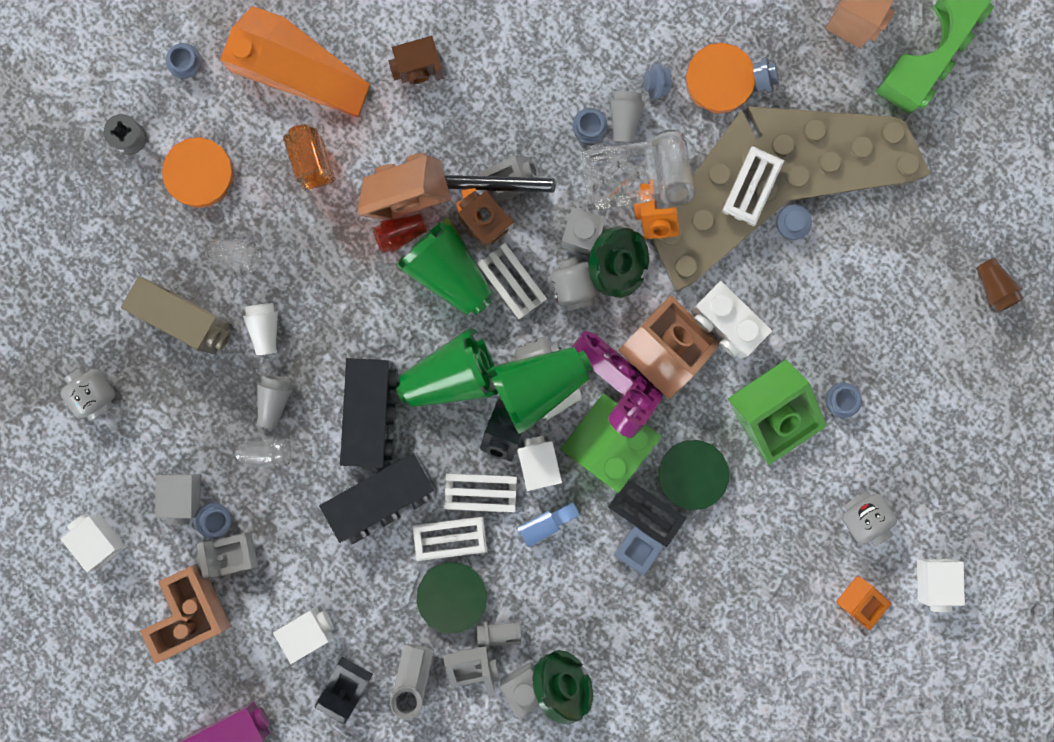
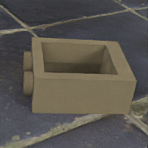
M140 276L137 277L121 306L123 310L193 348L207 353L216 354L217 350L221 351L231 336V332L228 331L232 325L231 323L165 287Z

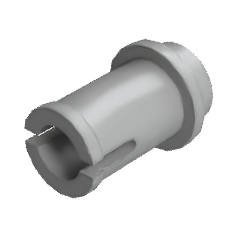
M484 621L483 625L477 626L478 647L486 646V649L489 650L490 646L521 645L520 622L488 625L487 621Z

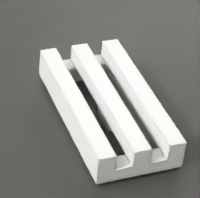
M752 146L723 207L722 213L735 216V219L748 222L747 224L754 227L784 160ZM757 157L761 160L739 209L733 207L753 160ZM767 163L773 164L752 214L747 213L746 209Z
M506 243L501 245L495 252L490 253L484 260L482 259L477 263L478 267L518 320H521L547 300ZM502 255L506 256L537 299L531 302L499 259ZM490 264H495L526 307L522 310L518 308L488 266Z
M446 473L444 509L515 512L517 476ZM453 481L508 483L509 490L453 488ZM453 495L509 498V504L453 502Z
M483 516L413 525L417 561L487 552ZM477 525V531L421 538V532ZM478 539L479 541L477 546L423 552L424 545Z

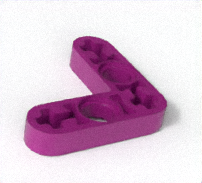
M584 331L572 347L576 349L577 353L584 350L593 371L623 395L609 414L608 419L618 433L627 438H633L646 424L661 401L663 394L635 366L631 365L594 333Z

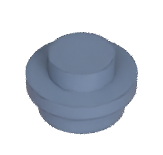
M176 44L170 48L166 55L168 70L178 78L187 79L193 77L201 68V55L190 44Z
M767 57L761 58V62L753 64L757 90H766L767 93H771L774 91L773 85L779 84L776 63H769Z
M654 63L644 75V90L649 93L651 99L667 96L671 89V70L663 67L660 63Z
M585 108L574 117L573 132L584 143H596L606 134V117L595 108Z
M789 205L779 212L776 226L783 237L789 240H798L806 236L811 230L812 217L803 206Z
M837 383L826 394L828 410L840 418L855 415L862 404L860 391L850 383Z
M219 503L205 504L198 510L195 516V527L206 538L215 539L223 536L231 525L230 512Z

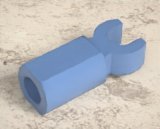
M572 501L552 513L547 510L518 526V529L529 547L559 531L558 526L579 516V512Z

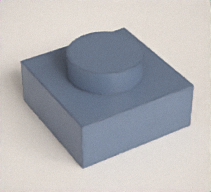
M633 525L613 555L644 576L664 546Z

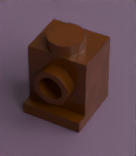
M433 36L392 47L394 59L388 60L394 81L401 79L402 83L420 84L429 80V76L436 74L437 80L444 79Z
M486 190L481 195H478L476 191L472 192L459 204L462 210L458 213V219L485 251L513 229L514 221L510 216H507ZM480 210H487L491 217L487 221H481L477 218V213Z

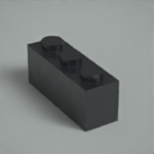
M346 358L340 466L384 468L387 467V460H393L394 439H388L389 425H395L396 404H390L391 390H397L398 369L392 368L393 362L390 360Z
M416 452L320 504L319 507L338 542L341 543L349 539L352 545L369 536L370 532L367 528L380 521L382 527H385L401 518L399 510L411 504L415 510L433 500L429 493L435 491L436 487Z

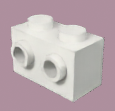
M721 281L691 310L695 315V322L707 333L712 331L721 340L720 346L734 358L738 356L742 359L749 356L772 332Z

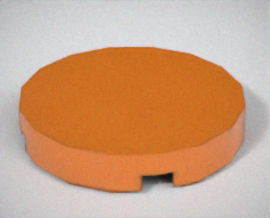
M727 43L709 44L699 50L689 62L685 76L687 92L697 106L709 110L711 113L723 114L733 112L743 106L753 92L755 85L753 63L749 56L737 46Z
M195 137L184 139L172 147L165 157L162 175L164 185L171 196L184 205L203 208L213 206L224 199L231 183H233L234 169L230 157L221 146L212 140Z

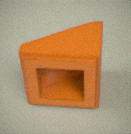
M859 576L854 578L836 601L842 609L869 631L892 604L873 585Z

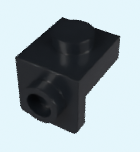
M497 399L484 432L480 450L495 459L513 461L522 433L518 434L503 401Z
M341 657L314 707L328 717L346 724L373 673Z

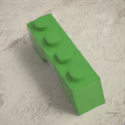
M937 0L932 7L941 24V40L937 50L920 56L903 54L892 65L875 92L909 115L918 107L924 109L936 93L932 87L939 78L943 81L956 63L951 59L956 51L963 52L974 38L975 34L971 32L976 22L982 24L993 10L994 5L990 3L991 0Z

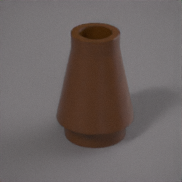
M992 258L976 267L990 307L994 306L997 312H1001L1024 299L1020 293L1022 288L1003 269L996 258Z

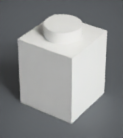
M544 436L523 440L524 447L517 450L527 491L562 483L553 441L545 442Z
M86 514L81 515L67 526L70 532L61 538V541L87 573L100 569L126 548L101 514L88 517Z
M917 559L918 602L930 606V611L952 612V606H965L964 562L955 559Z
M315 606L273 632V635L288 661L292 664L328 643L334 637L331 633L334 627L326 612H319Z

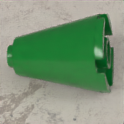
M445 217L442 222H439L412 246L411 252L407 255L404 254L395 264L405 274L465 315L471 312L478 315L491 303L488 296L492 291L454 223L448 217Z
M470 328L463 331L402 373L399 377L400 382L396 384L397 393L403 403L407 402L411 407L490 398L498 395V391L495 386L493 387L491 377L487 369L495 365L484 340L476 341L473 337L474 334L478 333L476 329Z
M574 347L495 365L487 369L518 434L527 431L590 380L587 372L593 370L584 350L577 353Z

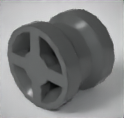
M117 114L107 120L103 132L108 144L125 155L138 153L146 143L147 135L144 128L132 117L125 114Z

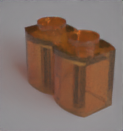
M308 124L290 128L288 134L283 136V142L295 181L300 183L302 189L305 190L333 183L336 180L324 139L319 136L318 130L309 127Z

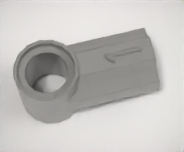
M404 643L395 686L390 699V708L396 717L402 720H409L420 713L424 703L434 649ZM403 692L413 693L417 699V705L412 709L402 708L398 702V695Z

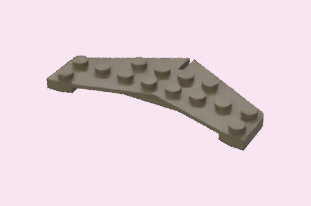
M748 106L746 111L759 138H755L743 110H741L670 207L677 209L679 236L662 239L653 238L652 242L675 292L692 285L789 201L889 185L911 184L931 173L905 121L898 117ZM752 146L784 160L754 227L747 224L748 222L735 219V216L722 213L723 207ZM754 158L733 207L739 209L761 159ZM767 163L746 209L747 213L752 214L773 164Z

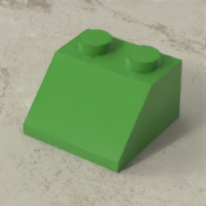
M787 359L727 398L737 420L768 465L827 427L810 383Z
M602 394L560 450L613 491L619 493L662 436L647 424L633 438H627L618 433L608 419L609 414L617 403L605 394Z

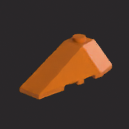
M251 6L233 25L220 61L231 73L358 118L371 86L285 17Z

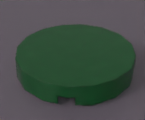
M615 226L605 230L597 238L591 249L588 262L589 275L594 287L603 295L623 298L631 295L641 286L644 278H641L644 269L648 270L649 250L644 237L639 232H635L630 228Z
M685 440L671 446L663 456L658 468L659 485L664 495L676 506L688 510H702L716 504L724 495L729 483V466L723 454L712 444L701 440Z
M448 561L434 566L423 576L417 588L416 603L420 616L430 627L441 633L456 634L469 630L480 620L486 609L487 590L484 580L474 568L463 563Z
M562 650L554 651L542 656L534 667L532 681L534 694L545 714L558 724L569 725L581 720L591 710L593 687L589 675H584L580 668L583 666L581 661L570 652Z

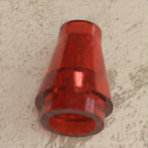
M420 213L413 216L379 221V225L372 227L374 238L382 254L389 251L393 254L420 235L427 233L426 225Z

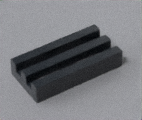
M630 479L621 491L616 493V496L607 506L665 547H668L687 519ZM629 488L676 519L674 524H669L628 496L626 493ZM621 500L666 529L668 532L665 537L619 507L618 505Z

